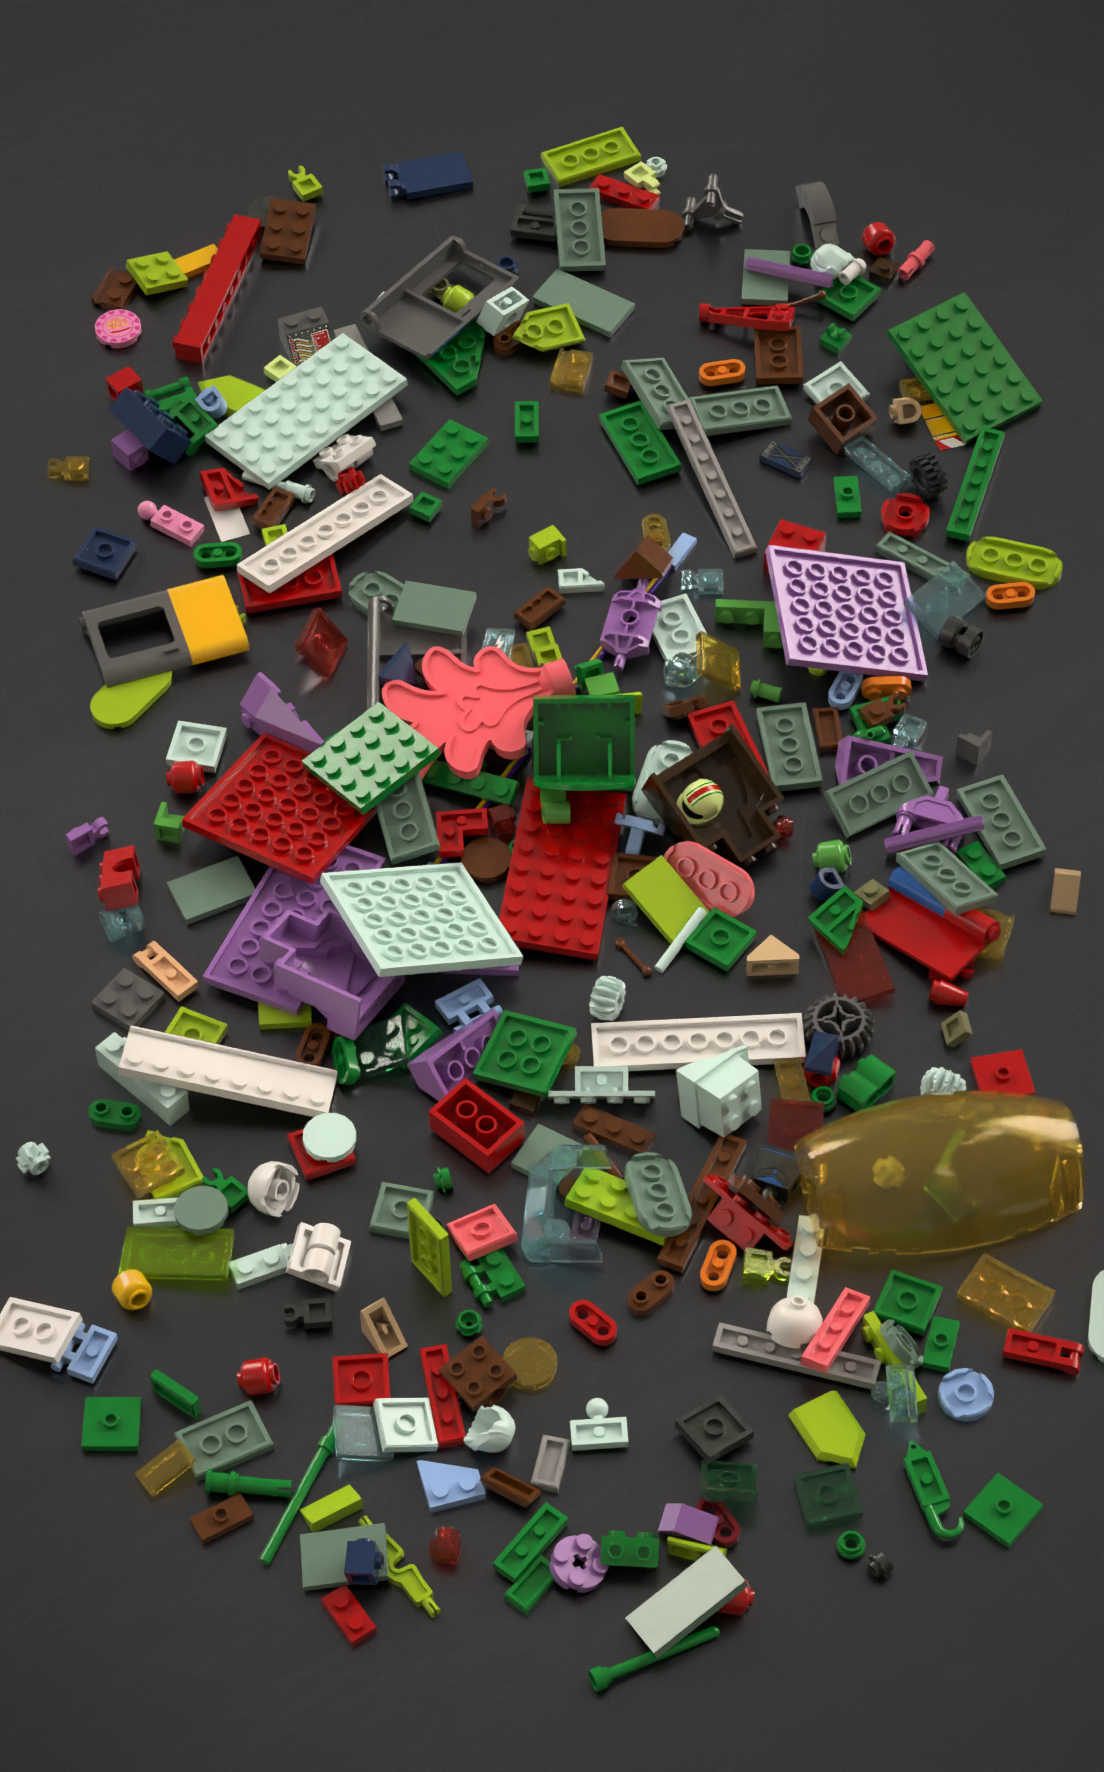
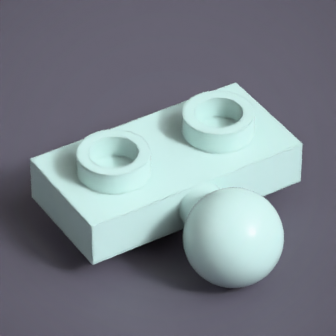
M593 1398L587 1403L586 1412L591 1419L570 1420L572 1451L628 1447L626 1417L605 1418L608 1413V1405L601 1398Z

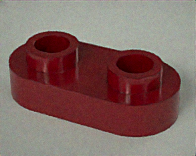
M707 1495L699 1499L696 1509L704 1512L713 1511L715 1513L714 1516L719 1517L713 1542L723 1548L734 1546L740 1537V1527L720 1498L713 1495ZM722 1533H729L730 1536H729V1537H722L721 1534H722Z

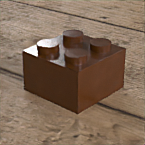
M849 383L815 405L808 417V421L836 455L871 433L879 419Z

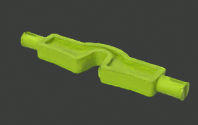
M363 1516V1519L360 1518L358 1520V1525L360 1526L373 1524L368 1516ZM386 1532L389 1566L388 1581L402 1588L416 1607L423 1606L430 1617L434 1618L435 1613L438 1615L441 1609L432 1600L433 1591L424 1581L414 1564L400 1569L394 1567L404 1558V1551Z

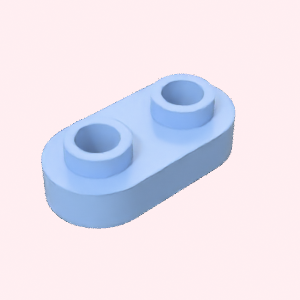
M840 671L828 693L830 706L837 707L838 710L849 708L861 688L863 674Z

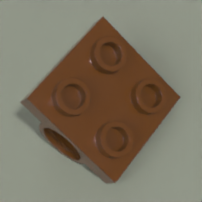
M483 1336L479 1337L438 1369L440 1375L473 1412L482 1405L490 1407L499 1402L506 1394L507 1386L517 1379L513 1369Z

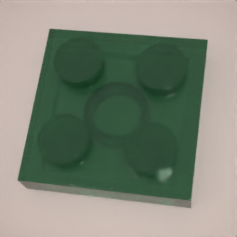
M401 1015L367 1026L354 1040L356 1046L355 1053L358 1065L360 1066V1078L362 1080L410 1063L405 1020Z
M702 1460L700 1499H706L711 1502H719L721 1500L736 1501L741 1504L757 1502L758 1464L713 1461L708 1464L705 1460Z
M849 1463L793 1475V1481L808 1529L863 1517L862 1505Z

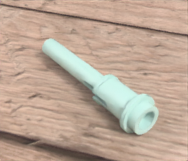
M243 472V480L262 485L248 473ZM280 481L274 486L294 494L295 498L301 499L303 503L312 502L315 496V489L308 484L303 486L291 481H286V483Z

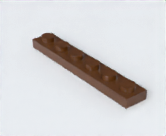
M730 1134L725 1137L719 1136L688 1197L692 1209L690 1225L685 1232L667 1238L657 1258V1264L683 1273L709 1222L707 1218L721 1198L703 1180L709 1175H719L727 1181L733 1174L747 1146L746 1140Z

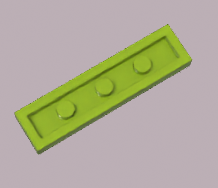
M874 1311L863 1316V1327H861L862 1336L867 1343L871 1342L876 1359L885 1365L891 1384L898 1386L904 1405L907 1408H911L915 1416L926 1412L927 1397L910 1369L900 1361L887 1345L880 1331L881 1322Z

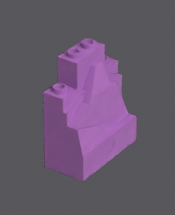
M327 908L321 916L317 915L314 921L287 910L281 918H276L268 932L265 931L259 940V946H261L260 958L274 964V985L288 990V995L316 1007L328 1019L327 1029L351 1040H355L405 982L406 975L378 977L340 913L331 908Z

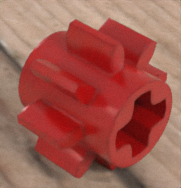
M354 467L339 472V479L336 480L339 493L346 492L347 495L366 483L362 471L356 472Z

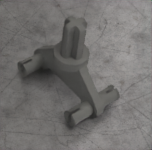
M710 174L708 176V185L705 187L704 192L705 196L696 206V199L694 197L686 199V208L683 210L685 230L693 229V221L695 219L712 217L715 220L723 218L736 224L741 223L743 213L728 207L727 202L722 199L719 187L717 186V175Z

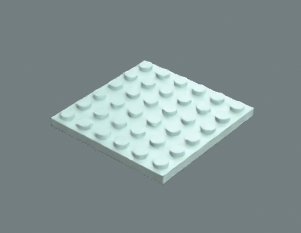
M462 863L322 873L320 883L378 977L521 965L523 955Z

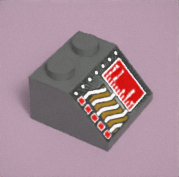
M322 306L278 319L279 338L291 363L297 367L334 340L329 320Z

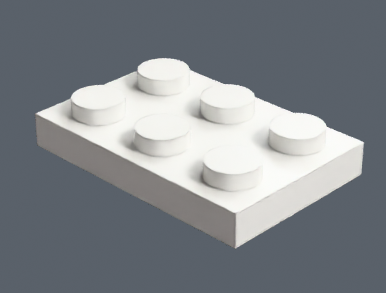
M10 1297L0 1313V1350L58 1364L83 1319L80 1313Z

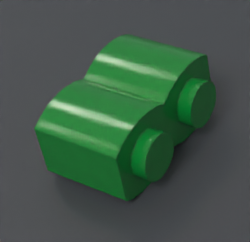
M873 1055L868 1056L866 1059L862 1058L856 1063L853 1072L849 1075H843L838 1081L837 1098L863 1115L879 1098L892 1088L896 1081L897 1072Z

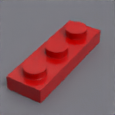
M601 174L596 177L589 189L599 188L600 199L625 208L655 209L660 202V195Z

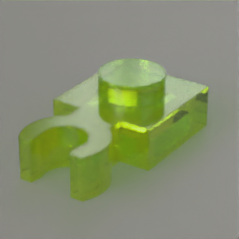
M746 1247L743 1256L742 1276L769 1281L771 1275H774L777 1279L786 1281L790 1276V1272L783 1271L780 1267L789 1268L791 1259L781 1257L775 1260L772 1259L773 1252Z

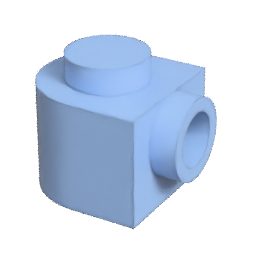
M214 385L204 389L195 398L200 407L211 418H219L227 410V402Z

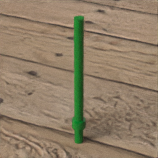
M334 1419L326 1436L321 1437L317 1445L318 1451L259 1558L261 1564L269 1565L325 1459L334 1451L337 1445L336 1439L344 1426L342 1421Z

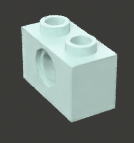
M511 286L486 301L476 322L485 331L495 336L512 323L520 320L529 299Z

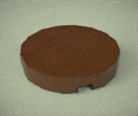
M488 837L479 838L468 843L464 848V856L461 857V863L471 878L486 884L497 882L508 874L511 861V853L506 844L498 839Z

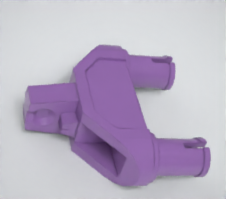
M939 786L935 797L923 796L902 804L897 810V823L891 837L909 833L911 826L925 829L964 819L952 802L947 801L949 788ZM966 834L945 839L943 845L947 849L950 848V852L955 855L960 840L965 838Z

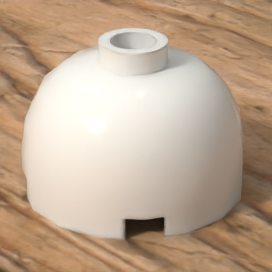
M275 1161L259 1165L253 1171L248 1181L250 1202L258 1211L271 1216H282L280 1213L284 1209L288 1212L293 1207L299 1192V1183L295 1182V1175H298L297 1170L292 1165Z
M793 1296L781 1299L772 1307L766 1330L767 1333L770 1332L772 1334L771 1339L774 1342L785 1347L800 1349L801 1344L811 1342L822 1325L823 1319L818 1307L802 1296Z

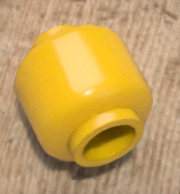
M130 1269L123 1271L114 1279L112 1292L123 1308L138 1310L149 1302L152 1296V1287L140 1271Z

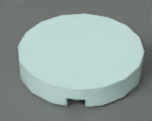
M324 1113L315 1116L307 1123L303 1130V1145L306 1152L315 1160L320 1161L321 1159L327 1160V1162H337L345 1159L355 1148V1127L343 1115Z

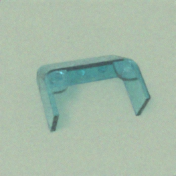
M559 1145L531 1164L528 1175L521 1243L522 1251L528 1260L533 1262L603 1263V1256L596 1239H570L571 1230L568 1223L562 1219H553L558 1171H569L572 1168L611 1169L612 1164L605 1145Z

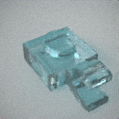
M698 569V574L691 570H683L681 588H698L699 594H723L722 569Z
M904 713L894 729L893 736L897 738L893 745L906 749L909 742L916 745L927 729V721Z

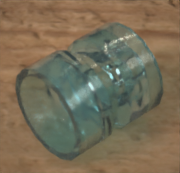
M138 904L110 911L106 909L99 912L102 927L111 943L125 938L128 932L133 935L146 929Z

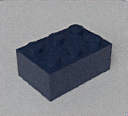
M125 387L108 409L149 451L175 464L192 443L185 436L188 432L180 425H174L172 423L174 418L164 410L161 412L158 409L160 404L149 396L147 398L138 389L134 392Z

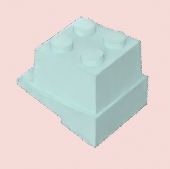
M745 1045L708 1060L702 1058L676 1070L681 1117L697 1128L705 1126L718 1135L725 1137L762 1110L759 1072L749 1064L748 1047Z

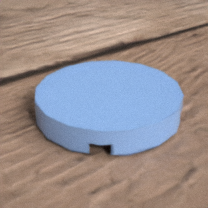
M962 1368L955 1369L944 1376L938 1390V1401L940 1407L948 1416L955 1420L968 1422L978 1420L988 1413L992 1407L994 1390L992 1383L984 1374L973 1372V1369Z

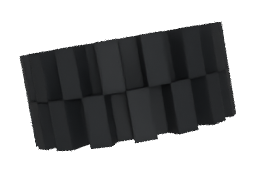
M927 452L909 461V476H912L911 481L915 484L914 488L916 491L919 490L920 496L923 495L924 499H930L946 491L948 487L946 485L948 481L944 477L946 473L943 472L942 464H939V459L935 458L933 453Z

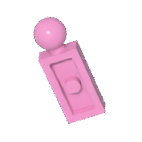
M143 501L138 506L139 516L142 519L150 520L151 527L190 547L204 532L203 524L166 505H163L159 511L151 501Z

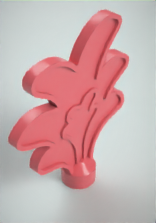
M438 646L432 647L426 652L422 661L424 679L431 691L416 688L401 680H392L385 683L382 688L384 706L438 747L440 754L444 752L447 765L452 773L463 779H474L480 773L484 757L489 748H493L499 756L505 759L521 758L527 753L526 727L533 716L534 695H576L572 676L563 658L544 664L540 668H527L512 662L501 649L488 646L475 655L474 667H471L461 662L448 650ZM432 761L425 768L419 771L421 780L423 779L431 765L434 763V761Z

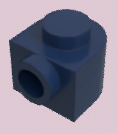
M835 867L823 868L810 882L809 890L816 899L827 901L844 884Z

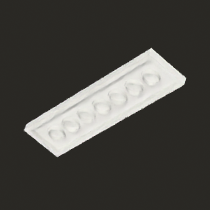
M380 474L359 487V489L354 490L238 563L237 571L268 593H271L414 502L413 494Z
M802 1013L591 1023L594 1066H628V1071L679 1069L702 1058L708 1060L742 1045L748 1047L750 1065L806 1063Z

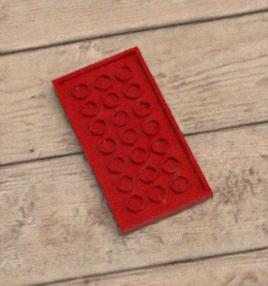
M527 777L499 920L517 947L597 960L609 897L607 891L614 852H617L621 826L615 824L614 821L617 813L624 814L627 794L608 790H566V801L570 803V823L543 824L540 787L534 786V778Z

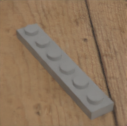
M719 1322L712 1345V1351L875 1390L881 1368L880 1360L840 1351L825 1374L800 1364L801 1356L808 1347V1343L801 1344L800 1349L789 1348L774 1342L771 1339V1334Z

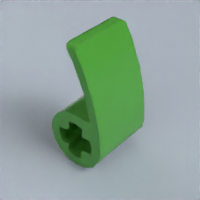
M540 788L543 824H569L570 803L566 801V790Z

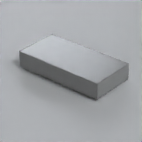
M548 1435L542 1436L530 1483L531 1486L543 1491L559 1492L571 1445L569 1439Z

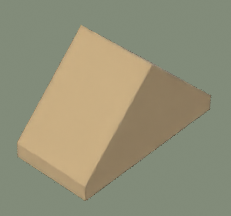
M1055 868L1050 912L1076 915L1081 871Z
M772 935L747 956V976L799 974V954Z
M381 1298L360 1311L361 1330L378 1353H388L389 1358L408 1346L385 1298Z

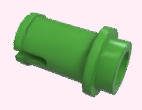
M761 679L758 681L753 680L749 694L754 695L753 698L755 699L761 697L778 703L782 694V687L762 683Z

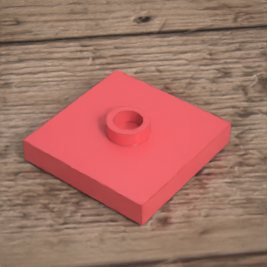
M496 1204L446 1224L448 1233L469 1262L518 1241L517 1233Z

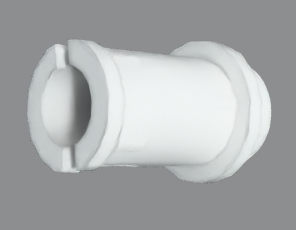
M860 258L852 259L851 264L849 263V266L838 273L840 282L847 285L858 275H863L866 263Z

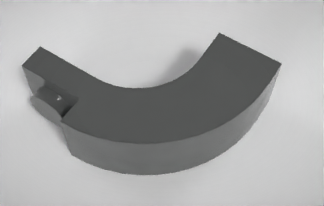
M822 181L797 185L795 189L799 209L805 208L808 213L815 248L819 249L825 244L839 245L835 223L837 221L836 213L825 184Z

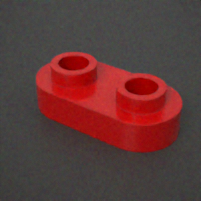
M579 1300L571 1305L569 1309L570 1323L582 1334L600 1346H606L615 1341L617 1325L613 1319L590 1301ZM580 1316H586L587 1318H586V1319H580L579 1317H580ZM606 1332L607 1335H599V1333Z

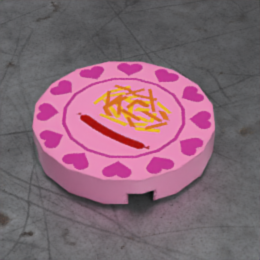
M118 309L106 312L97 319L95 324L96 337L99 342L105 346L106 344L111 345V348L116 349L134 344L142 332L140 319L136 314L128 310Z

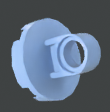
M616 814L614 823L631 829L625 851L626 854L640 855L645 833L658 836L664 835L665 825L659 824L658 828H655L656 825L653 824V821L626 815V818L623 819V814Z

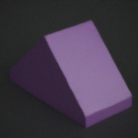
M670 1503L665 1506L658 1531L711 1545L719 1517L682 1503Z

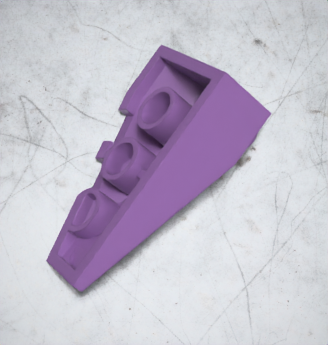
M259 672L256 674L240 703L243 724L247 728L251 727L259 735L265 732L311 753L322 746L325 742L306 720L300 721L292 703L285 704L279 697L280 689L263 673Z
M847 735L838 743L835 768L840 785L912 751L927 782L932 783L940 781L943 757Z
M495 1009L484 1013L407 1064L419 1088L440 1101L464 1078L470 1082L474 1080L472 1073L500 1019Z

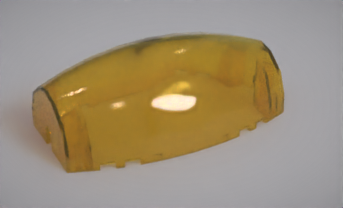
M952 1091L893 1100L860 1110L831 1122L799 1139L794 1147L803 1194H808L809 1192L807 1210L817 1247L846 1252H852L853 1248L869 1250V1254H879V1251H896V1255L957 1251L1014 1238L1015 1233L1037 1230L1039 1225L1050 1220L1052 1223L1081 1209L1084 1197L1085 1171L1082 1147L1072 1113L1061 1101L1033 1095L1000 1091Z

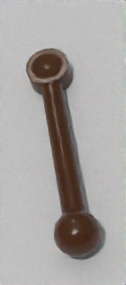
M821 290L816 295L788 305L789 307H796L816 299H825L827 294Z
M617 938L615 940L616 948L623 949L642 969L644 976H650L652 969L649 966H645L625 945V939Z

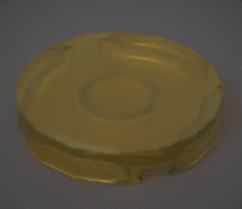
M534 1337L520 1338L511 1343L504 1352V1361L517 1375V1379L511 1383L517 1388L540 1389L549 1384L556 1375L558 1365L556 1352L549 1343L542 1339Z

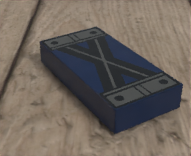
M773 440L769 442L759 455V461L799 479L806 473L813 461V458Z

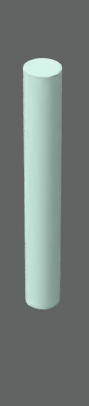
M698 907L654 966L658 972H664L685 944V940L705 917L707 912L703 908Z

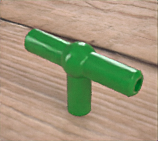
M879 725L864 731L858 730L848 736L872 740L883 735L885 731L883 726Z

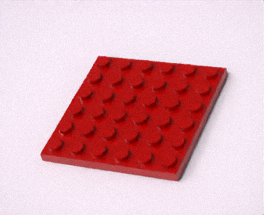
M264 732L182 819V827L313 885L374 817L377 810L376 806H374L362 815L304 768L302 760L310 755L311 752Z

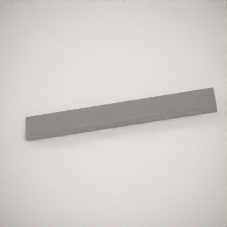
M690 399L667 405L668 414L734 559L756 553L757 546Z

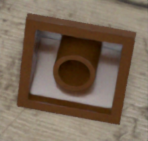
M647 535L625 559L615 573V579L663 578L674 562L673 557Z

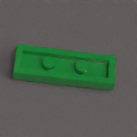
M545 1502L493 1562V1569L515 1583L568 1524V1517Z

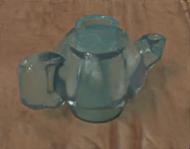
M677 653L664 664L665 685L670 687L675 685L681 689L691 686L700 677V667L708 662V657L703 654Z

